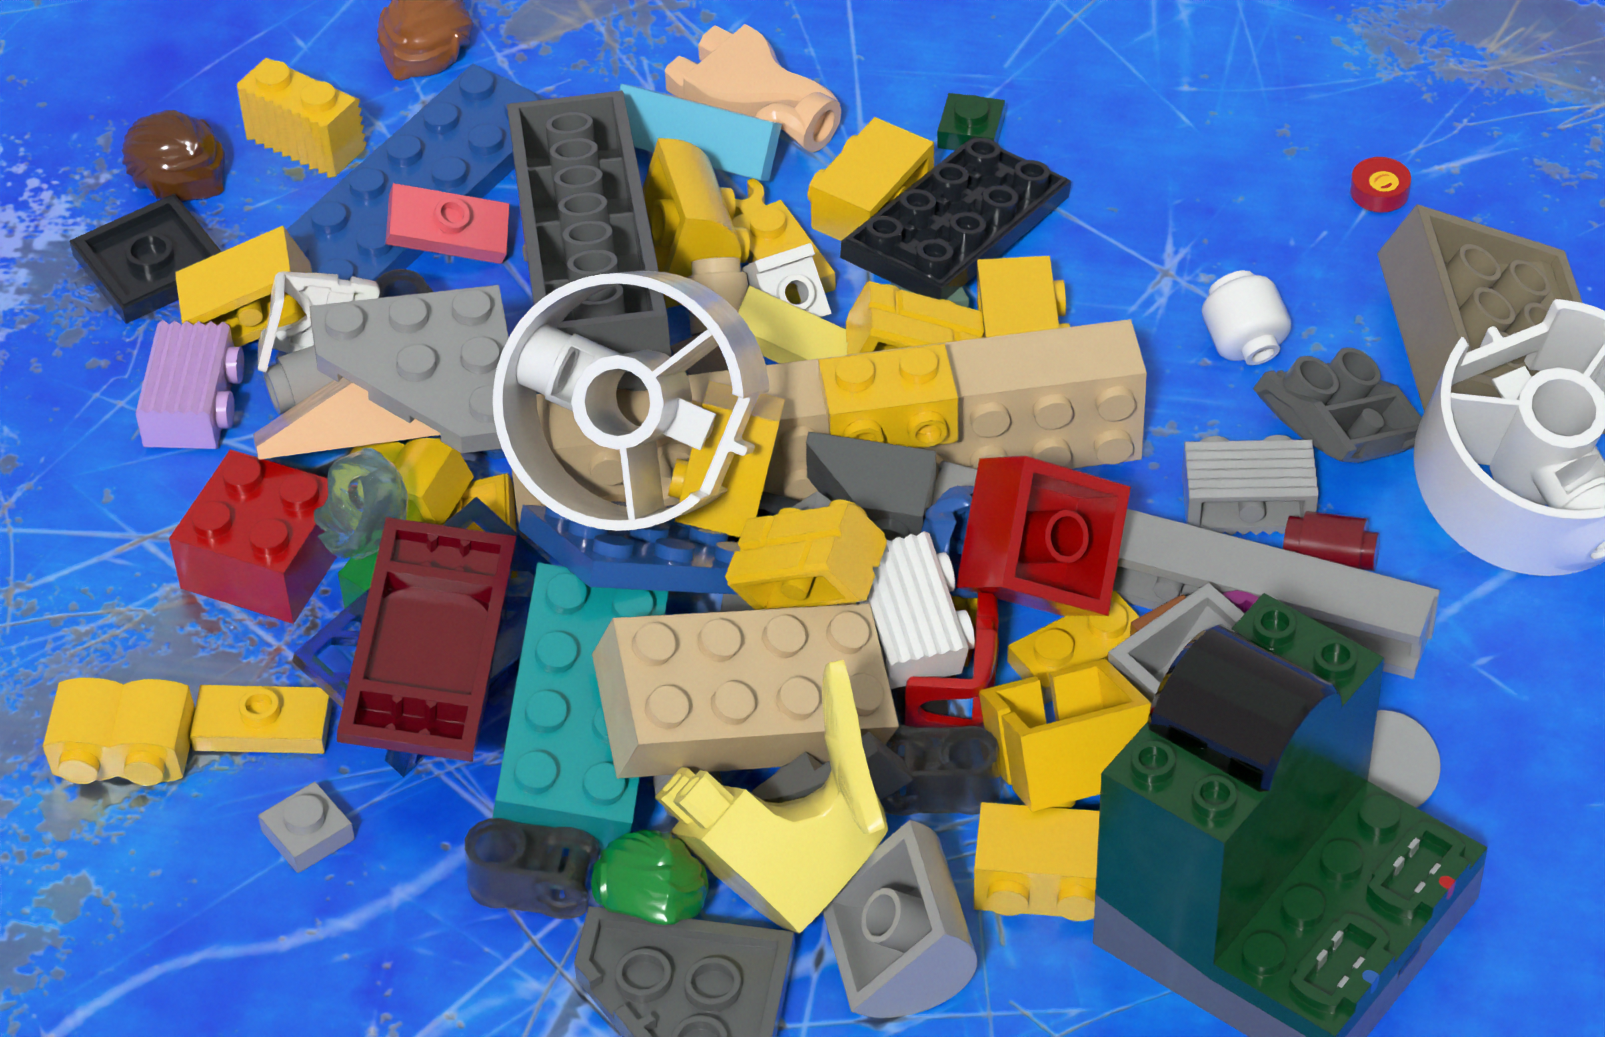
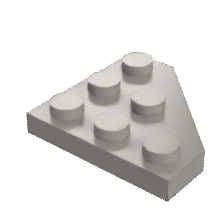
M499 285L309 306L318 371L337 382L344 377L368 391V399L399 418L408 423L417 419L441 434V442L460 453L502 449L494 421L493 387L497 365L509 336Z

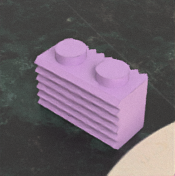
M163 320L157 324L136 409V418L143 447L219 449L221 431H223V428H231L234 420V397L231 392V386H233V383L240 384L244 375L242 347H234L231 329L228 324L222 322L216 325L210 321L207 325H204L198 321L193 325L185 321L181 325L175 320L171 324Z

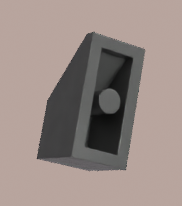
M808 431L806 440L807 478L818 492L830 501L846 500L860 506L866 512L867 517L885 534L886 540L892 541L897 537L905 538L910 534L917 536L920 534L926 518L925 513L932 505L936 483L937 451Z

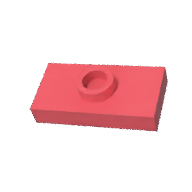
M393 183L389 193L385 244L502 264L507 254L509 203Z

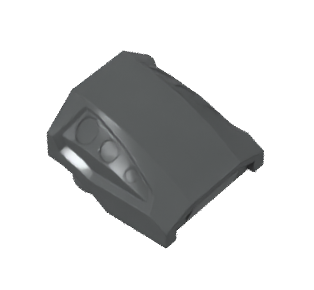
M1342 348L1332 361L1327 364L1315 357L1301 356L1287 372L1283 370L1277 371V373L1274 370L1265 372L1253 388L1270 410L1303 439H1312L1313 446L1326 455L1342 462L1358 463L1398 454L1413 448L1418 426L1422 419L1399 387L1380 380L1381 374L1376 363L1367 354L1355 348Z

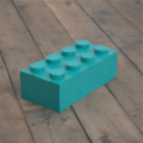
M537 562L489 836L601 854V851L607 848L609 842L618 839L625 833H630L640 777L616 778L592 653L612 618L665 615L668 591L589 587L576 577L575 574L570 572L567 567Z

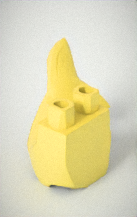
M844 660L829 662L826 664L823 672L824 738L831 772L821 788L804 798L782 803L764 802L746 789L721 785L707 771L700 770L694 774L689 768L681 767L655 797L657 801L679 820L670 832L675 838H679L685 843L691 854L759 913L783 929L796 933H801L835 898L871 856L888 831L885 812L874 790L862 745L858 714Z

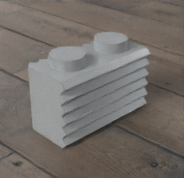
M1272 435L1263 440L1229 441L1221 436H1210L1200 441H1184L1182 484L1186 524L1219 533L1226 532L1229 535H1233L1237 531L1242 535L1250 531L1255 535L1262 531L1269 535L1275 531L1284 534L1289 516L1304 517L1306 511H1317L1318 487L1312 439L1293 440L1285 435Z

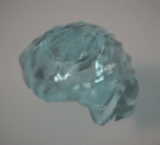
M362 448L361 451L351 453L333 462L328 470L327 477L328 498L325 505L314 511V522L324 531V533L318 535V538L331 554L341 559L350 557L361 560L368 555L378 552L386 517L406 520L407 490L403 478L394 464L372 448Z

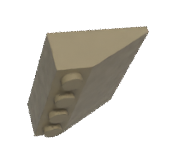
M1416 204L1377 253L1424 412L1448 358L1461 337L1465 338L1469 345L1467 352H1470L1480 347L1488 328L1492 326L1497 328L1502 337H1507L1542 323L1555 299L1583 303L1564 250ZM1525 355L1453 384L1451 386V393L1501 398L1492 383V379L1523 366L1527 368L1531 376L1540 371L1529 370L1524 362Z

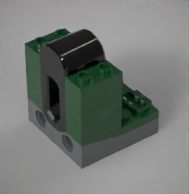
M1265 593L1258 598L1232 628L1218 624L1198 633L1176 657L1161 681L1152 701L1147 723L1101 773L1093 944L1248 1037H1367L1478 899L1488 848L1368 781L1385 658Z

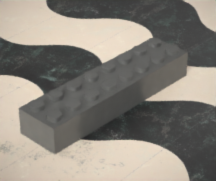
M623 90L507 104L533 306L554 290L585 277L621 272L658 271ZM618 284L606 288L581 302L557 327L558 330L567 334H578L620 354L652 350L665 353L671 357L668 317L663 293L646 287ZM626 371L617 386V389H627L630 391L648 390L643 381L631 371Z

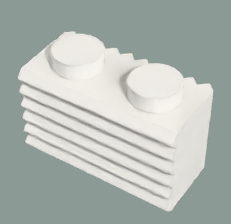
M925 531L917 536L910 534L905 538L897 537L892 541L887 540L879 567L873 568L875 578L867 600L856 602V604L871 605L890 689L906 686L908 678L913 676L943 678L961 674L968 650L974 648L975 639L973 626L967 611H956L949 593L954 591L955 588L954 572L949 556L946 552L936 554L930 534Z

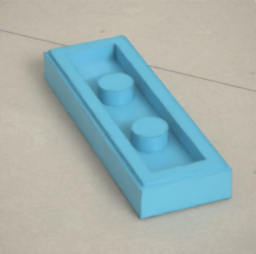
M620 85L619 91L623 90L634 147L654 152L658 138L683 140L700 148L709 158L713 168L757 180L769 181L782 126L781 123L633 85Z

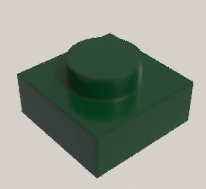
M948 93L937 131V148L956 150L974 136L991 139L998 143L1005 119V100Z

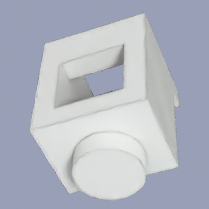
M811 243L756 260L741 268L742 272L747 273L748 287L750 285L792 304L785 296V289L789 283L796 284L801 303L799 305H792L820 318L832 314L812 257L815 253Z

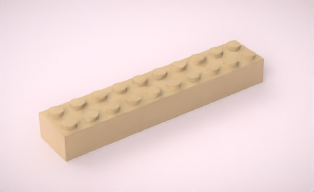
M1131 319L945 343L958 396V440L950 444L919 447V449L937 451L936 478L939 474L941 461L977 470L979 458L1028 456L1069 469L1142 460L1147 372ZM818 359L766 365L769 391L763 394L783 398L785 402L763 491L800 502L818 491L807 478L806 440L808 431L829 435L828 418L819 380ZM729 370L687 375L690 381L692 400L703 402L709 380L732 386ZM617 389L616 399L619 410L628 421L641 427L648 416L650 408L648 390L630 391L627 389ZM536 394L538 415L544 437L559 464L579 485L592 494L609 502H626L620 449L616 450L599 446L584 435L575 421L572 411L546 400L543 394ZM669 436L656 440L664 508L669 505L679 504L680 499L668 496L669 487L677 458L689 461L692 449L691 446ZM511 468L519 524L522 505H545L528 491ZM520 531L521 540L530 539Z

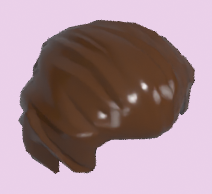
M164 110L139 118L128 129L124 137L122 164L127 166L126 174L132 176V181L135 182L137 188L145 189L148 187L156 199H163L175 194L180 201L208 199L220 195L224 191L222 175L225 165V152L222 144L205 120L190 117L176 110Z

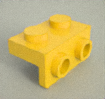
M945 343L818 359L819 380L828 418L829 435L912 448L950 444L958 440V396Z

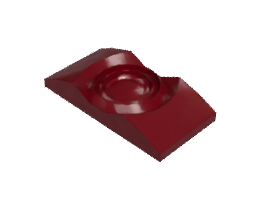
M386 517L338 725L337 742L473 762L485 715L496 647L504 620L515 555L516 536Z

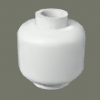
M1236 271L1218 279L1211 285L1209 296L1202 306V317L1217 352L1230 361L1245 360L1248 365H1259L1271 360L1280 352L1279 345L1287 338L1291 330V319L1276 285L1269 278L1254 275L1250 271Z

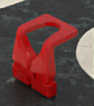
M978 592L973 679L913 676L906 681L905 731L907 733L972 737L979 735L984 729L979 691L996 686L998 667L997 597L994 594ZM973 698L972 719L932 714L920 707L923 703L933 700Z

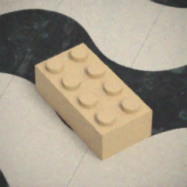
M870 604L612 618L592 653L617 779L674 775L681 767L689 768L693 773H698L700 770L716 772L782 767L795 760L804 752H807L820 764H825L829 761V756L824 738L823 672L826 664L839 660H844L858 714L861 737L871 732L881 742L886 744L899 727Z

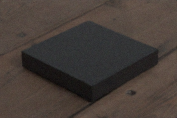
M175 194L69 240L74 258L126 324L179 300L175 272L222 252Z

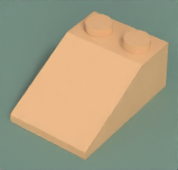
M344 377L339 382L332 380L253 434L258 459L441 435L438 431L417 419L408 423L368 399V391Z

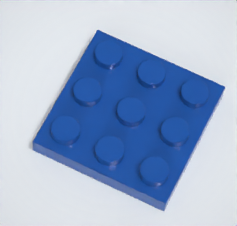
M611 501V503L627 507L626 502ZM522 505L519 530L560 564L567 567L570 572L575 574L576 577L589 587L738 595L727 585L728 582L725 575L734 552L741 549L738 543L728 537L727 533L675 522V518L647 528L619 531L605 530L571 521L552 511L547 506ZM676 505L666 506V508L674 507Z

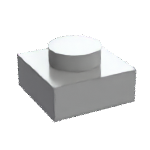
M315 781L258 815L263 834L297 873L302 872L355 840L352 823Z

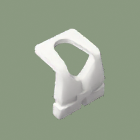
M278 272L275 275L272 286L267 328L261 331L258 343V371L266 373L272 349L292 353L314 345L309 306L376 299L380 294L377 282L353 276L350 281L338 279V274ZM285 291L300 304L306 316L290 325L278 327Z

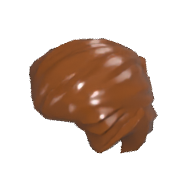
M392 0L389 6L384 7L380 14L377 42L380 46V53L385 65L395 80L402 81L411 77L435 75L456 63L459 49H465L469 46L470 32L474 23L470 18L469 12L465 9L463 0Z

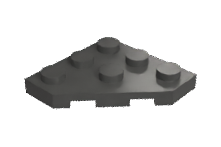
M589 906L574 961L577 981L623 1037H777L795 951V935L792 931L697 919L681 920L675 925H660L623 914L611 913L605 908Z

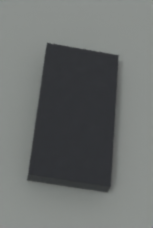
M974 136L841 241L840 258L913 293L938 300H947L960 287L977 275L978 259H996L1069 197L1071 180L1050 171L1048 166L1042 162L1026 160L1001 149L999 144L991 139Z

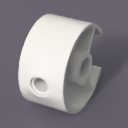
M634 271L600 274L570 282L554 290L536 303L517 323L502 350L497 365L493 387V414L501 448L509 465L528 491L541 503L557 514L585 526L616 531L635 530L664 523L695 511L714 501L727 491V488L721 485L734 454L744 456L754 451V444L743 440L742 435L758 396L769 391V380L761 349L747 323L725 299L708 287L686 277L667 272ZM618 284H630L658 291L678 301L697 316L707 327V330L675 355L669 357L665 353L652 350L620 354L578 334H567L558 330L557 327L575 307L590 296ZM719 346L729 369L733 388L732 394L738 396V400L700 490L690 493L688 498L676 506L664 508L656 440L669 436L695 449L701 450L703 448L706 438L710 436L714 427L713 421L716 414L691 403L692 391L685 371ZM626 371H631L638 376L648 389L650 408L648 416L641 427L628 421L618 408L616 399L617 386ZM536 392L545 395L546 400L572 411L574 419L584 435L596 444L616 450L620 449L627 507L611 503L592 494L579 485L559 464L544 437L538 415Z
M1555 299L1543 322L1507 337H1502L1497 328L1492 326L1488 328L1480 347L1470 352H1467L1469 345L1465 338H1460L1448 358L1422 416L1414 444V469L1420 492L1429 511L1445 532L1460 546L1490 564L1513 572L1537 576L1572 574L1605 562V460L1596 447L1605 429V310L1580 302ZM1525 355L1524 362L1529 370L1540 371L1531 376L1527 368L1523 366L1492 379V383L1501 398L1451 393V386L1453 384ZM1478 464L1490 465L1494 480Z

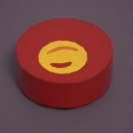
M1372 157L1359 162L1352 171L1351 197L1359 206L1369 211L1390 212L1397 210L1409 198L1411 174L1405 165L1392 158Z

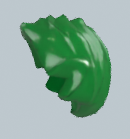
M643 829L633 833H625L618 839L609 842L607 848L601 851L600 859L594 864L591 888L592 895L598 904L603 905L608 912L639 918L654 924L675 925L681 920L696 917L703 909L708 894V879L704 865L700 864L697 858L691 856L685 843L679 838H674L671 832Z

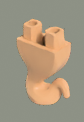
M746 24L734 34L714 25L702 35L701 41L698 44L700 63L697 64L685 57L678 56L666 66L665 82L666 90L676 97L781 123V129L794 142L809 152H816L824 148L831 141L840 124L841 107L833 93L811 79L785 70L776 59L774 50L766 38Z

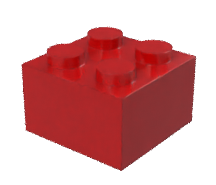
M230 449L169 537L180 589L294 624L352 535L344 485L335 480L265 459H258V457Z
M1028 456L979 458L956 588L974 593H992L997 599L1060 616H1109L1131 487Z

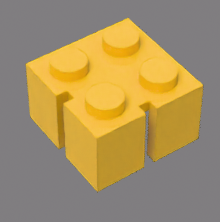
M1105 658L1049 672L1056 720L1052 723H1046L1041 683L1036 676L979 691L990 765L1008 785L1012 784L1013 791L1031 812L1049 807L1069 809L1074 806L1076 800L1099 795L1101 791V773L1139 730L1148 722L1149 730L1155 733L1151 702Z

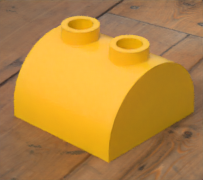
M658 138L642 189L658 271L687 278L692 276L691 262L695 260L735 257L740 258V263H745L749 256L750 238L745 227L733 226L735 195L732 188L719 187L712 164L700 148L683 140ZM663 294L666 308L682 305Z

